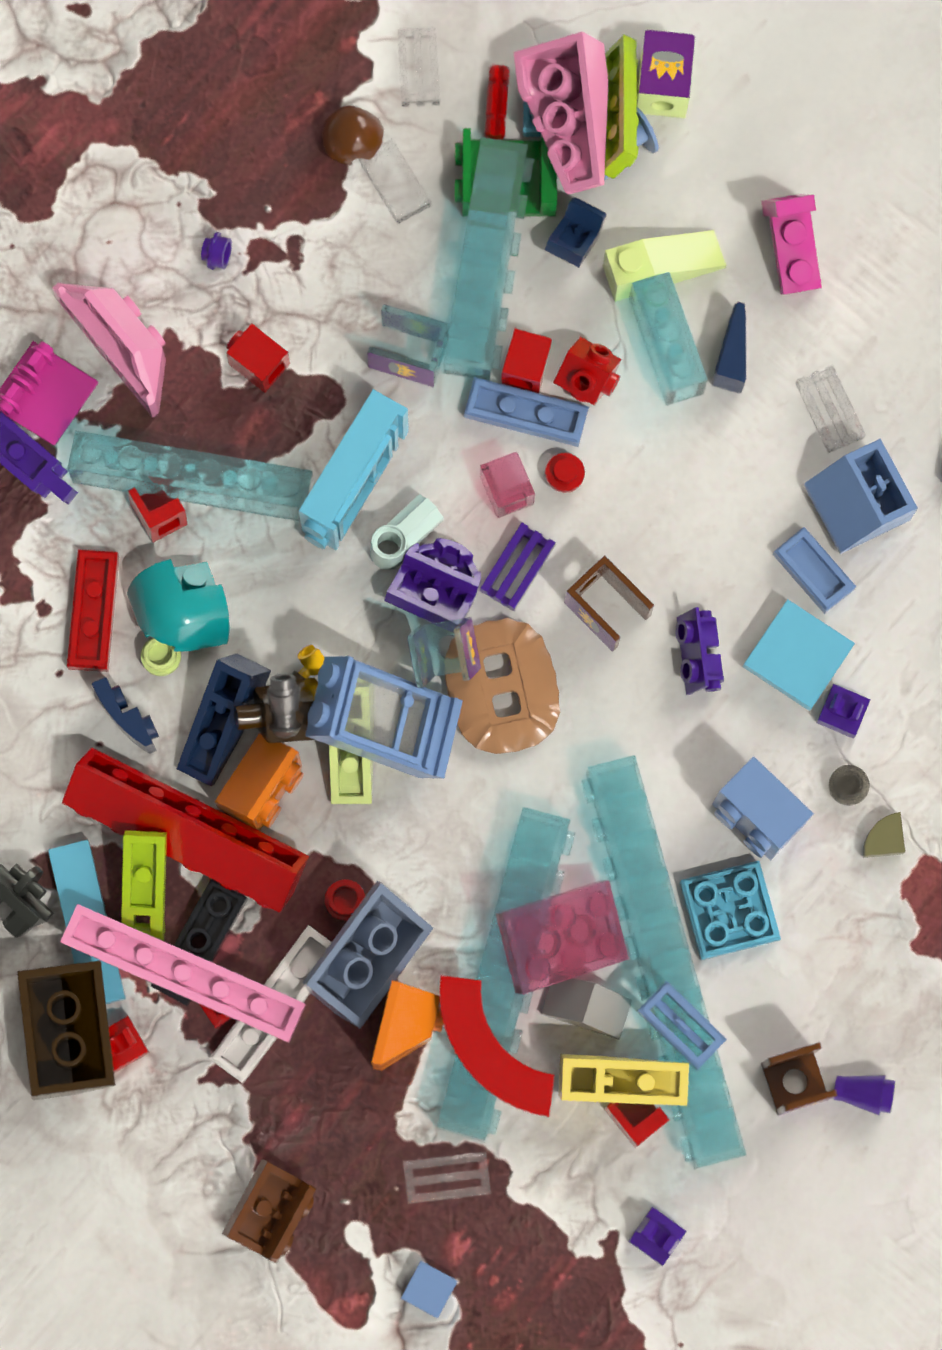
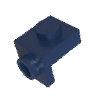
M572 197L564 217L549 237L544 250L579 268L598 240L607 216L606 213L576 197Z

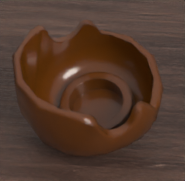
M353 105L341 107L324 122L321 141L325 154L334 161L349 166L356 159L371 160L383 143L384 128L379 118L367 110Z

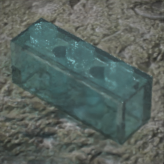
M670 272L632 283L629 300L666 406L703 395L708 379Z

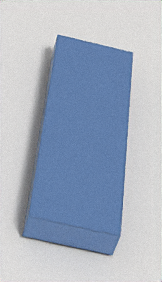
M474 377L464 418L579 447L589 406Z

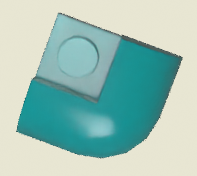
M169 559L144 569L132 580L127 595L137 623L146 638L151 636L160 643L173 646L174 652L194 651L228 644L230 623L227 600L222 584L216 585L208 562L174 567L172 560Z

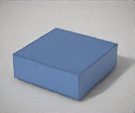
M420 1261L401 1299L438 1319L457 1280Z

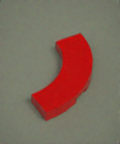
M440 975V1009L444 1028L457 1058L476 1082L500 1101L518 1110L549 1118L555 1075L524 1065L511 1056L497 1041L487 1023L483 1010L482 980Z

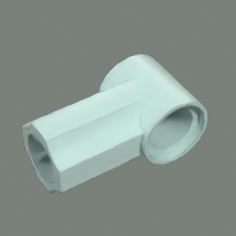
M419 494L387 525L376 529L372 535L370 549L371 559L374 564L385 570L399 567L403 563L408 549L416 543L419 544L443 521L444 517L437 507L428 498ZM389 540L395 542L399 546V550L394 554H384L378 546L383 541Z

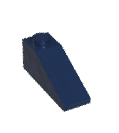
M237 653L216 660L176 768L177 770L209 786L215 784L244 730L236 729L234 706L254 704V689L266 686L271 673L270 669Z

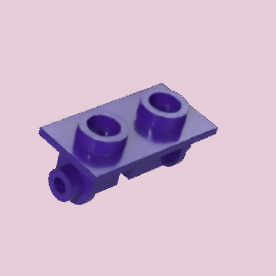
M695 607L677 617L675 631L676 639L680 643L682 657L680 673L683 682H685L686 695H691L704 688L706 692L720 691L721 683L724 682L721 654H707V648L719 647L717 619L712 617L711 610L699 611V607Z

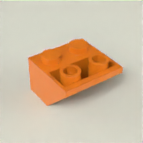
M259 733L214 801L217 808L258 831L262 829L263 825L270 828L282 807L278 806L280 799L285 792L292 794L303 778L304 773L301 772L302 763L299 752L281 742H266Z

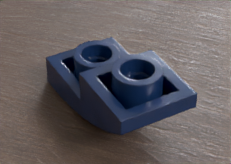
M107 677L91 683L103 707L117 727L133 743L150 754L157 751L152 740L158 738L159 735L150 714L142 718L137 707L122 713V709L127 708L128 704L120 686L111 687Z

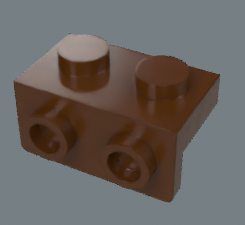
M262 1159L222 1234L273 1263H277L279 1258L289 1251L294 1240L293 1232L300 1219L306 1217L314 1203L313 1195L316 1188Z

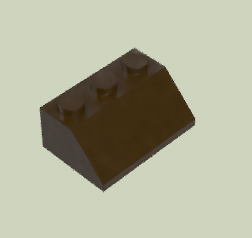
M101 960L17 971L32 1100L76 1095L116 1086Z

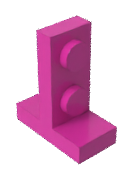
M795 194L762 200L763 216H768L770 220L781 294L786 295L822 288L810 212L816 211L814 195Z

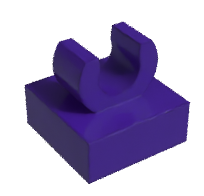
M833 684L816 723L854 739L871 699Z

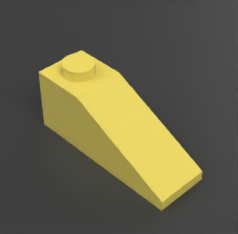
M560 1054L558 1096L563 1101L687 1106L689 1063Z

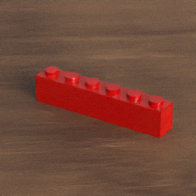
M92 747L76 763L62 800V804L74 809L77 814L92 818L110 827L113 832L119 835H124L125 830L167 832L166 856L182 863L188 870L200 872L218 881L224 888L235 890L255 900L260 906L273 909L279 913L294 894L309 859L308 855Z

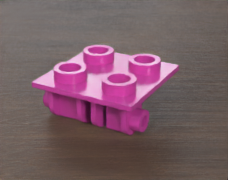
M32 341L0 387V412L51 445L56 446L99 381L53 353L54 349L45 342L41 341L38 344Z

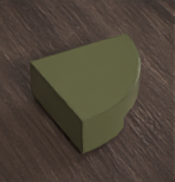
M901 812L882 818L872 827L864 842L863 858L901 855L905 853Z

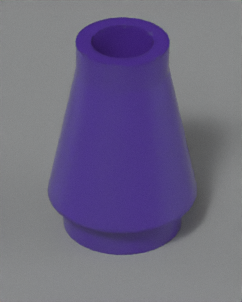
M837 1075L834 1089H836L838 1096L834 1097L833 1100L848 1103L880 1116L881 1112L891 1114L896 1081L886 1079V1075Z

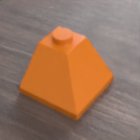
M391 982L372 1059L373 1069L384 1070L431 1041L433 1031L442 1032L443 1019L439 1007L440 996L401 982Z

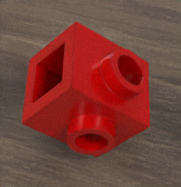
M580 337L568 350L553 383L569 391L576 400L588 402L595 406L604 394L610 397L621 378L615 372L622 359L613 355L606 346L593 344Z

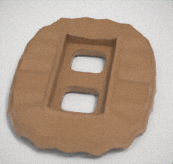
M509 618L485 621L479 625H473L481 669L471 680L469 678L461 633L453 638L444 657L445 680L448 697L463 700L457 724L461 734L477 749L494 754L517 752L538 745L554 731L560 715L559 690L551 655L546 649L543 637L528 623L517 622ZM507 654L510 659L512 673L499 678H488L483 663L484 659L489 656ZM510 692L516 693L520 702V713L506 717L496 716L492 702L493 697Z

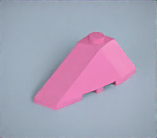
M582 31L515 51L514 60L518 91L523 101L527 102L534 117L532 120L534 126L541 133L547 145L548 156L565 193L573 194L603 186L608 101V74L604 43Z

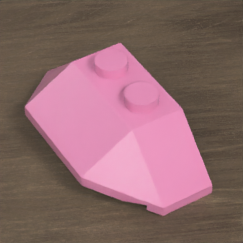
M57 283L53 286L52 289L59 304L152 418L156 416L160 408L166 364L162 348L166 343L159 332L152 325L146 328L138 319L142 314L129 296L122 299L113 288Z

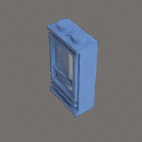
M351 656L325 657L318 673V686L313 705L308 713L309 723L305 736L418 778L444 779L463 700L448 697L423 686L417 688L413 682L354 660Z

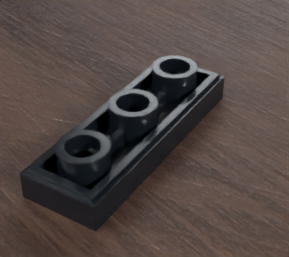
M211 878L173 946L213 963L248 898L234 890L224 888L218 881ZM198 935H203L206 937L205 946L200 949L194 948L192 946L193 939ZM153 983L151 985L152 988L187 1007L192 1001Z

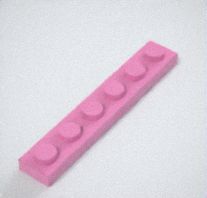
M77 904L60 941L66 946L288 1043L306 1006L301 1001Z

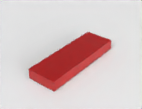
M78 549L67 659L68 670L109 672L119 565L118 552Z

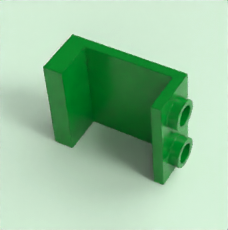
M463 128V142H455V166H463V179H455V203H463L462 216L556 217L557 173L548 156V148L542 135L540 141L471 140V128Z

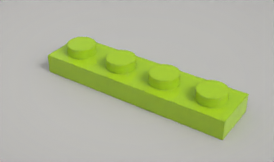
M625 34L605 53L608 74L605 175L612 179H615L626 167L632 166L639 152L637 146V126L639 122L637 116V40Z

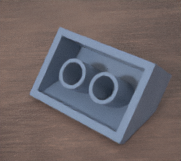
M377 881L302 983L310 994L331 1011L361 1028L390 989L391 982L398 978L433 930V927L387 887Z

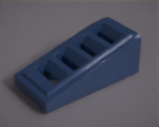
M737 301V304H734L711 383H713L712 386L742 393L746 381L745 304Z

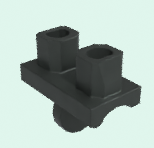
M0 864V904L4 901L13 910L2 924L7 931L18 938L25 935L33 927L46 923L54 912L40 900L47 891L38 883L43 875V871L38 866L26 872L18 864H15L10 871Z

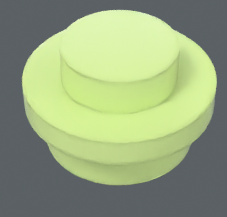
M151 638L142 647L141 661L149 673L155 676H167L179 667L181 652H174L173 646L160 643L156 639Z

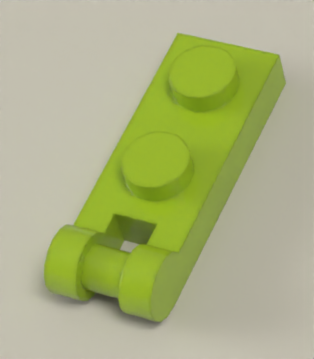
M125 830L123 835L121 923L164 942L167 832ZM136 915L150 916V923H136Z

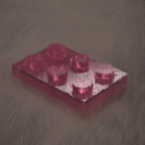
M609 880L593 882L495 914L516 994H526L629 959Z

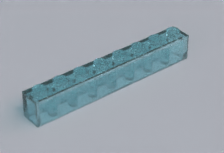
M526 807L522 808L476 979L482 980V1005L487 1023L493 1035L508 1053L514 1054L518 1052L523 1030L515 1028L519 1012L528 1014L534 991L526 988L530 972L538 974L544 950L537 949L540 933L549 934L555 912L547 909L551 893L559 895L565 871L558 870L561 854L570 855L575 832L568 831L571 819ZM457 1056L455 1057L437 1129L485 1142L487 1133L496 1135L502 1111L494 1109L497 1097L489 1093L473 1079Z

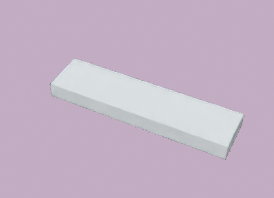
M308 925L264 986L304 1003L310 993L302 982L332 942ZM237 1021L209 1059L244 1084L277 1038Z

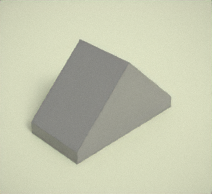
M553 975L541 1015L620 1040L632 1000L593 982Z

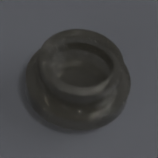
M844 765L832 773L828 787L835 801L842 805L852 806L865 799L869 792L870 783L868 776L861 768L854 765Z

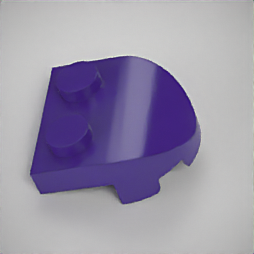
M437 538L434 543L419 546L416 543L406 552L403 563L386 592L384 601L457 634L474 603L481 581V571L478 572L473 562V554L466 547L455 541Z

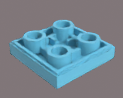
M787 599L745 661L743 668L810 711L855 643Z
M760 861L680 880L681 890L701 961L781 940Z

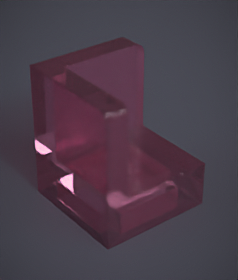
M517 452L480 465V478L497 519L534 505L535 492Z

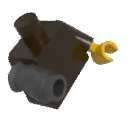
M313 645L304 647L297 656L304 666L299 672L294 670L292 674L272 676L270 678L271 685L254 689V704L234 706L236 729L257 728L266 742L269 743L315 740L305 735L309 723L308 713L313 705L318 681L315 678L309 677L318 675L325 657L318 648L315 649Z

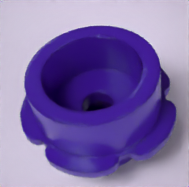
M215 232L212 238H205L201 250V260L206 261L208 269L214 270L215 267L226 269L232 251L231 238L221 237L220 232Z

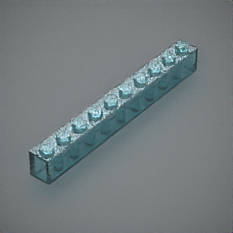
M632 755L590 766L586 771L587 779L581 780L582 790L586 803L594 802L598 818L592 819V826L597 842H605L608 857L602 858L608 882H616L619 896L613 898L618 920H626L630 936L624 937V942L629 960H637L641 976L635 977V982L640 1000L649 999L668 981L709 1021L636 756ZM667 994L661 998L708 1046L714 1041ZM655 1006L650 1009L697 1057L702 1054ZM647 1022L651 1040L659 1039L663 1056L657 1057V1060L689 1063ZM716 1050L698 1070L689 1063L687 1106L669 1105L674 1122L681 1120L685 1137L679 1138L681 1151L686 1163L692 1161L694 1170L746 1155L721 1061Z

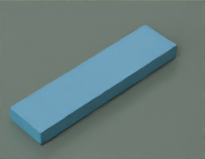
M89 840L48 849L66 928L77 904L107 917ZM71 948L74 964L100 961ZM101 961L106 1005L126 1000L119 968Z

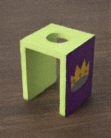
M655 30L645 31L637 96V107L643 114L686 118L690 99L695 36L693 34Z

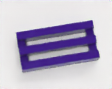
M521 522L480 588V592L512 611L516 610L556 545L555 541L550 538H544L536 530L535 532L532 531L523 522ZM523 537L529 539L498 591L493 589V585ZM535 546H541L543 549L511 599L506 597L505 594Z

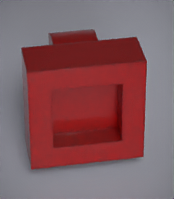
M129 1016L109 1026L114 1073L150 1053Z

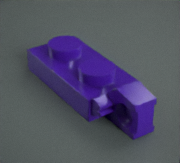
M0 412V464L36 494L39 493L42 497L46 498L50 492H53L58 498L69 505L78 492L62 479L68 470L4 413Z

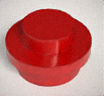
M560 453L553 456L547 463L545 477L548 484L554 490L568 493L581 486L585 477V468L577 456L570 453Z
M347 879L339 880L328 888L325 894V906L334 918L348 921L365 898V893L358 883Z

